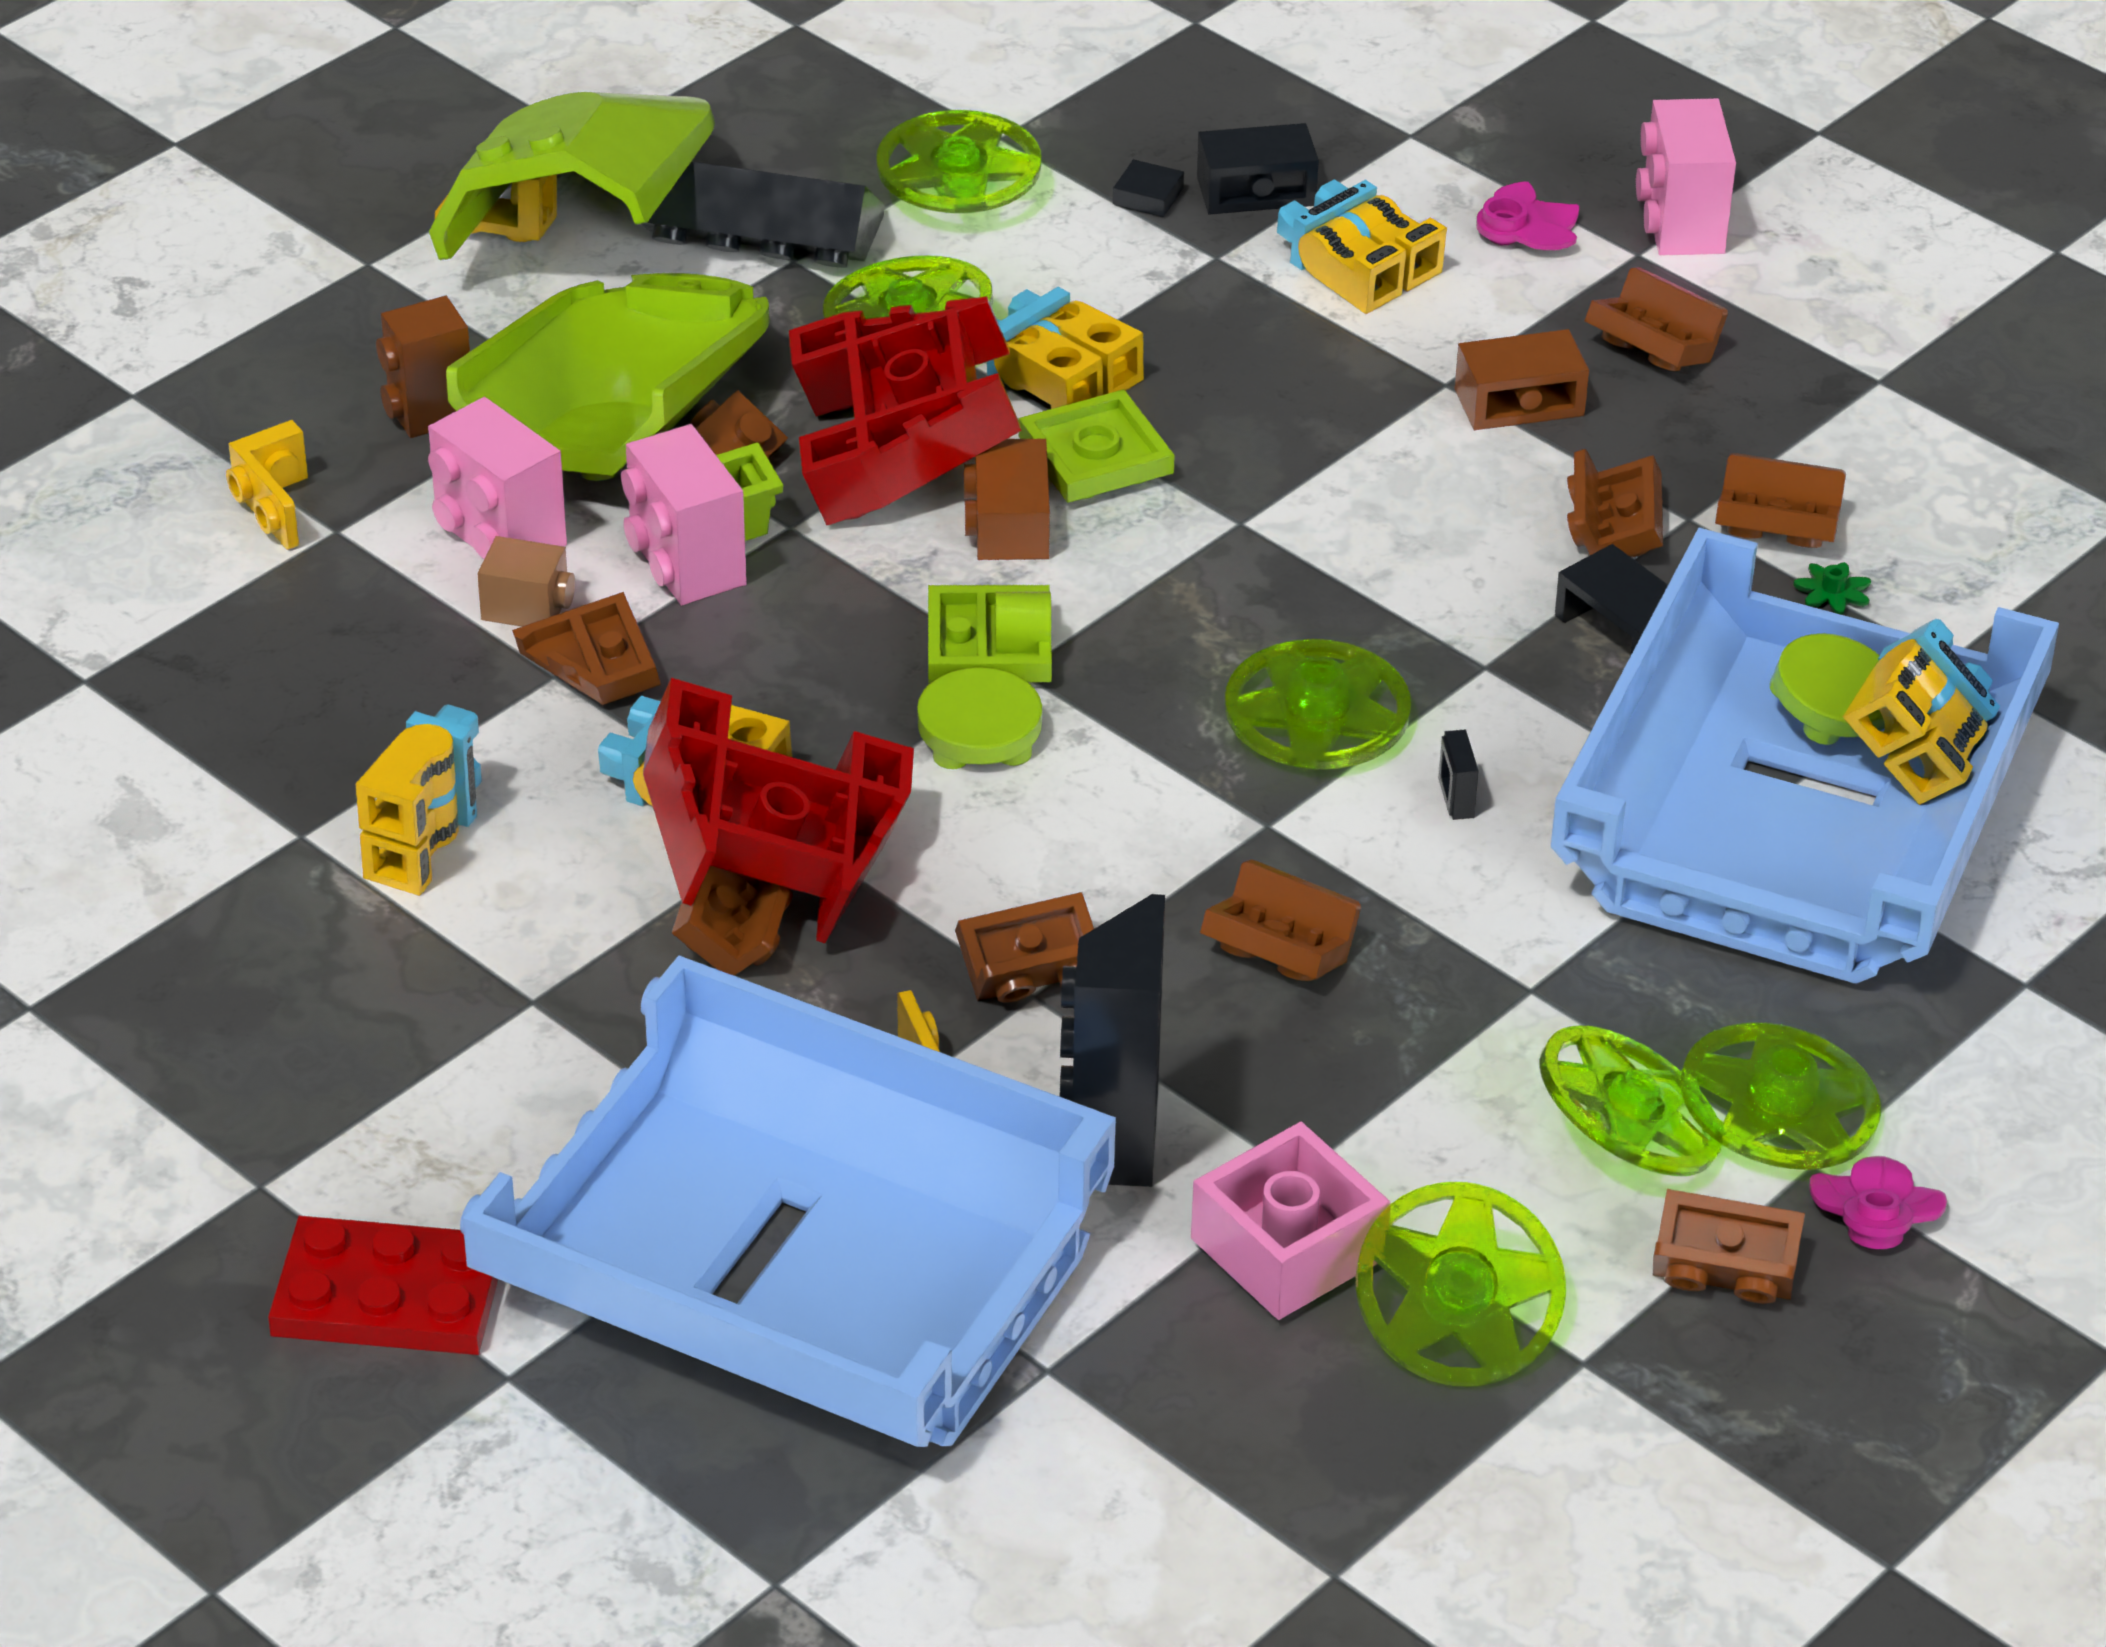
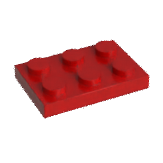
M299 1215L268 1316L270 1336L479 1355L498 1279L467 1267L464 1234L458 1229Z

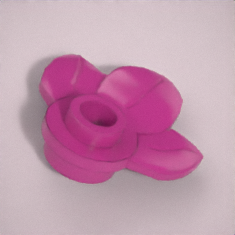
M1529 182L1513 183L1499 188L1494 192V196L1484 203L1483 209L1477 214L1476 228L1481 235L1495 244L1510 245L1519 242L1534 249L1560 250L1568 248L1577 242V236L1571 229L1577 221L1579 205L1536 200V192Z
M1885 1156L1862 1158L1853 1165L1851 1176L1817 1173L1811 1176L1809 1191L1816 1205L1823 1210L1843 1216V1221L1848 1226L1850 1239L1861 1246L1872 1249H1889L1898 1246L1903 1241L1904 1233L1910 1230L1912 1224L1937 1220L1945 1213L1947 1198L1944 1192L1931 1188L1914 1187L1912 1173L1908 1167L1895 1159Z

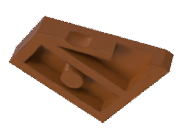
M624 592L512 630L520 654L602 705L661 685L656 666Z

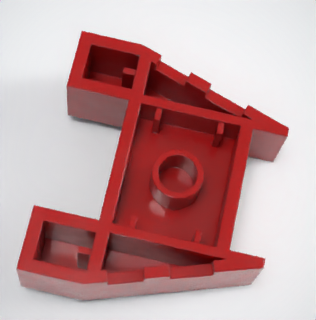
M987 296L947 301L943 311L915 314L912 305L891 307L889 317L866 319L862 310L843 312L789 330L792 366L815 416L817 417L835 410L842 411L851 407L854 408L855 419L799 437L802 474L826 525L846 519H856L868 512L881 509L1021 431V425L999 374L996 373L977 379L975 365L1010 354L1008 344Z
M671 677L648 729L643 776L682 903L692 906L709 867L714 866L819 896L816 941L826 943L885 846L907 802L912 788L914 748L854 731L834 770L728 739L732 695Z

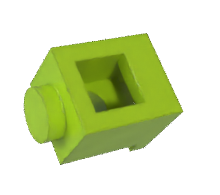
M756 442L716 455L743 490L745 541L768 534L770 510L776 504L775 495L783 493L784 485L760 444Z

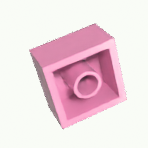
M1719 98L1653 100L1651 122H1643L1641 126V151L1643 156H1647L1646 168H1638L1636 173L1637 200L1645 201V232L1654 233L1659 255L1725 254L1736 160Z
M485 396L428 426L430 442L428 463L433 476L435 499L432 503V509L437 522L444 530L456 534L472 546L484 559L495 536L558 546L567 545L562 462L559 449Z
M689 424L627 443V469L621 472V482L624 493L629 501L630 516L624 519V531L634 552L641 551L649 562L652 575L659 586L666 585L681 606L746 585L743 490L694 426Z
M1301 1121L1193 1181L1191 1239L1279 1321L1386 1259L1390 1201Z

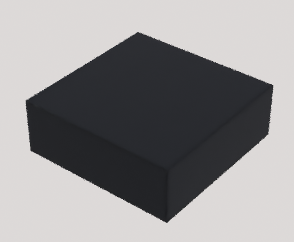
M1133 159L1113 187V204L1164 217L1184 187V171Z
M1466 729L1444 731V736L1441 738L1438 780L1449 816H1452L1453 820L1474 818L1479 770Z

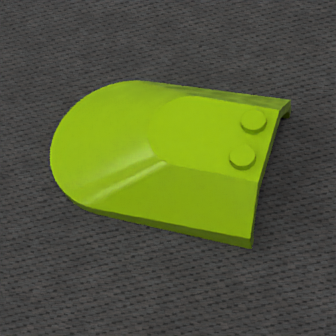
M575 92L551 97L514 112L501 121L489 137L476 147V153L460 171L433 222L429 234L438 259L447 260L455 255L511 183L575 171L621 199L629 208L636 225L647 223L714 130L715 119L710 104L704 99L687 96Z
M653 273L631 275L632 282L626 285V287L604 290V283L599 280L580 284L548 298L449 365L446 370L448 402L458 411L485 396L561 451L562 470L581 472L582 477L587 480L611 479L617 475V472L627 466V443L671 430L766 332L770 321L769 302L767 297L754 298L753 287L748 284L727 278L699 274Z

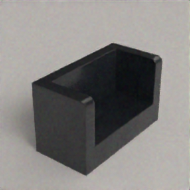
M1306 123L1198 132L1197 179L1208 215L1280 209L1294 200L1304 207L1314 206L1318 184L1319 159Z
M1611 544L1558 573L1555 616L1566 623L1594 608L1632 637V655L1668 584L1614 544Z

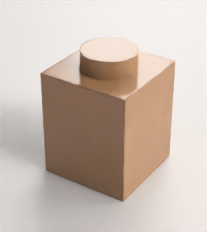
M495 536L477 573L481 620L523 627L559 614L562 608L568 609L573 601L575 575L574 573L567 572L566 547Z

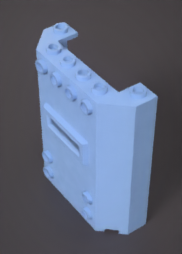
M1698 528L1556 797L1551 848L1566 865L1575 862L1595 885L1591 894L1609 913L1857 984L1877 975L1880 967L1904 958L1908 963L1928 955L2050 673L2059 623L1998 607L1994 616L1988 654L1952 645L1951 650L1963 664L1970 662L1980 665L1991 677L1993 682L1989 694L2000 705V708L1994 718L1986 721L1988 724L1986 732L1973 746L1967 758L1973 766L1967 781L1919 805L1884 765L1889 753L1878 758L1860 737H1839L1836 743L1830 745L1819 744L1811 740L1804 733V723L1795 718L1783 706L1779 698L1771 692L1769 685L1782 651L1790 642L1799 637L1817 633L1840 635L1856 640L1880 655L1885 647L1911 633L1751 591L1758 543ZM1917 756L1909 760L1913 771L1918 776L1924 778V765L1920 757ZM1750 761L1876 796L1873 805L1744 770L1747 762Z
M678 955L660 978H653L644 991L641 1000V1013L645 1015L646 1048L629 1068H622L617 1073L610 1092L594 1111L589 1110L582 1116L577 1125L575 1135L559 1154L551 1155L546 1160L539 1179L522 1199L517 1198L514 1200L512 1176L500 1172L481 1195L477 1194L469 1200L460 1221V1230L464 1234L467 1267L916 1447H927L929 1441L940 1446H952L1083 1257L1091 1233L1079 1229L1085 1216L1089 1197L1093 1191L1105 1192L1114 1168L1116 1117ZM782 1203L806 1211L737 1304L713 1295Z

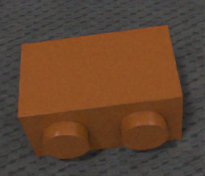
M447 295L381 313L383 337L376 340V349L381 366L387 375V384L382 385L380 388L381 399L390 419L397 418L410 438L428 434L429 425L456 412L448 402L446 370L449 365L470 352L468 326Z
M1569 329L1458 343L1455 391L1474 431L1585 416L1589 368Z
M1006 439L975 456V463H964V499H976L965 500V536H977V560L1049 559L1050 506L1046 439Z

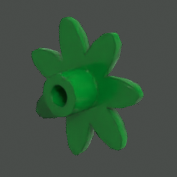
M1845 562L1838 565H1829L1825 568L1818 564L1810 563L1808 571L1811 578H1797L1793 582L1796 589L1809 593L1805 598V605L1815 608L1828 601L1831 611L1840 615L1844 614L1846 603L1864 607L1869 605L1870 602L1869 598L1861 591L1870 586L1871 579L1868 577L1848 578L1849 565Z

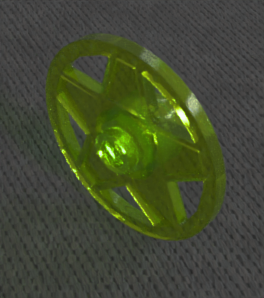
M972 110L937 111L911 118L887 133L879 144L876 156L879 178L893 195L914 206L945 213L982 212L1012 203L1025 195L1036 184L1041 173L1042 159L1037 141L1026 129L1001 116ZM946 125H965L953 134L936 128ZM1002 134L1009 136L1018 143L1025 153L998 147ZM900 143L912 157L890 168L889 158ZM1016 180L1012 185L986 195L988 182ZM934 187L939 196L927 194L917 189Z
M930 255L894 258L863 267L836 283L824 299L823 315L825 319L843 312L862 310L866 319L889 317L891 307L912 305L915 314L943 311L947 301L976 298L957 292L967 280L972 282L979 290V297H988L992 307L994 299L992 284L989 277L981 269L959 259ZM925 271L913 277L903 274V272ZM859 286L863 288L866 295L841 304L842 300Z
M1304 639L1283 642L1264 648L1245 659L1234 670L1226 686L1225 713L1228 723L1236 736L1258 754L1276 762L1299 768L1338 769L1370 761L1384 754L1401 739L1410 720V692L1400 673L1378 655L1361 647L1339 641ZM1331 658H1335V659H1339V660H1344L1345 662H1343V663H1338L1337 661H1335V660H1333V659H1331ZM1266 667L1273 686L1240 695L1245 683L1259 670ZM1382 680L1387 684L1396 700L1397 713L1368 698ZM1253 726L1286 729L1289 747L1263 736ZM1340 735L1370 740L1357 747L1330 752Z
M1751 1022L1729 1025L1714 1030L1698 1040L1690 1049L1685 1058L1680 1076V1088L1684 1103L1698 1125L1713 1139L1733 1152L1770 1166L1812 1170L1845 1163L1858 1156L1869 1146L1880 1122V1097L1875 1084L1865 1069L1848 1053L1833 1043L1815 1034L1790 1026ZM1755 1041L1750 1060L1712 1054L1724 1046ZM1811 1054L1825 1060L1837 1070L1817 1068V1063ZM1699 1086L1732 1103L1724 1121H1721L1705 1102ZM1863 1104V1123L1856 1134L1850 1138L1835 1113ZM1784 1134L1808 1150H1788L1763 1143Z
M1579 1025L1558 1030L1543 1047L1539 1058V1069L1551 1098L1563 1114L1580 1131L1615 1156L1640 1168L1659 1174L1692 1176L1710 1167L1720 1153L1723 1143L1722 1129L1717 1115L1706 1097L1676 1066L1647 1046L1607 1029ZM1576 1045L1583 1064L1558 1061V1054L1566 1047ZM1626 1056L1634 1059L1649 1070L1637 1069ZM1686 1104L1692 1109L1702 1128V1133L1679 1112ZM1652 1140L1680 1157L1654 1153L1645 1150V1148Z
M1468 1182L1435 1183L1412 1190L1391 1203L1375 1220L1364 1239L1357 1260L1355 1277L1358 1304L1364 1321L1374 1339L1401 1366L1418 1376L1437 1383L1465 1387L1482 1386L1499 1382L1519 1373L1541 1355L1558 1329L1563 1315L1566 1299V1277L1562 1259L1553 1238L1540 1220L1520 1202L1503 1192L1480 1184ZM1443 1200H1453L1437 1236L1393 1225L1397 1220L1417 1207ZM1492 1208L1498 1210L1520 1226L1539 1250L1540 1254L1498 1248ZM1373 1261H1376L1408 1290L1389 1325L1386 1324L1382 1317L1373 1291ZM1549 1294V1303L1541 1328L1529 1344L1520 1351L1510 1308ZM1454 1335L1482 1367H1449L1424 1358L1417 1353Z

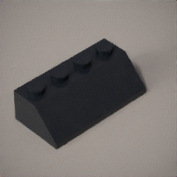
M691 161L649 221L641 225L653 232L652 239L664 243L684 245L686 236L707 239L706 247L715 250L739 252L740 244L761 247L760 254L771 258L793 260L794 252L815 254L814 262L818 264L845 268L847 267L848 259L865 262L884 217L885 205L864 185Z
M1161 894L1149 895L1081 936L1078 941L1077 966H1063L1061 1008H1074V1017L1062 1016L1060 1058H1073V1066L1061 1065L1059 1097L1116 1117L1114 1168L1108 1185L1153 1186L1165 921V895Z

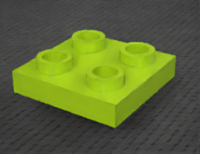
M928 585V683L949 672L973 667L1004 670L1021 677L1028 683L1052 682L1050 585Z

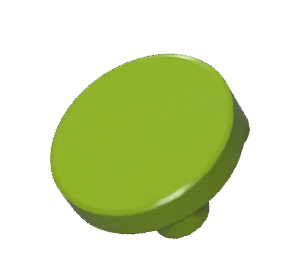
M1827 633L1805 635L1790 642L1782 651L1769 682L1770 690L1795 718L1804 723V733L1811 740L1819 744L1830 745L1836 743L1839 737H1859L1844 720L1843 715L1875 665L1879 662L1878 658L1880 655L1868 646L1844 636ZM1876 710L1869 714L1872 724L1879 731L1883 730L1885 723L1880 711Z
M973 667L949 672L932 681L923 690L918 700V730L920 736L933 750L934 762L946 769H958L966 764H993L998 762L1010 766L1021 765L1031 758L1032 745L1041 732L1042 703L1037 691L1026 680L1004 670Z

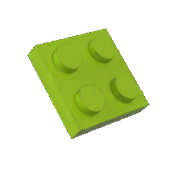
M1124 389L1019 418L1021 431L1018 433V437L1020 439H1046L1048 477L1067 503L1091 498L1095 495L1130 485L1141 484L1148 480L1174 473V453Z

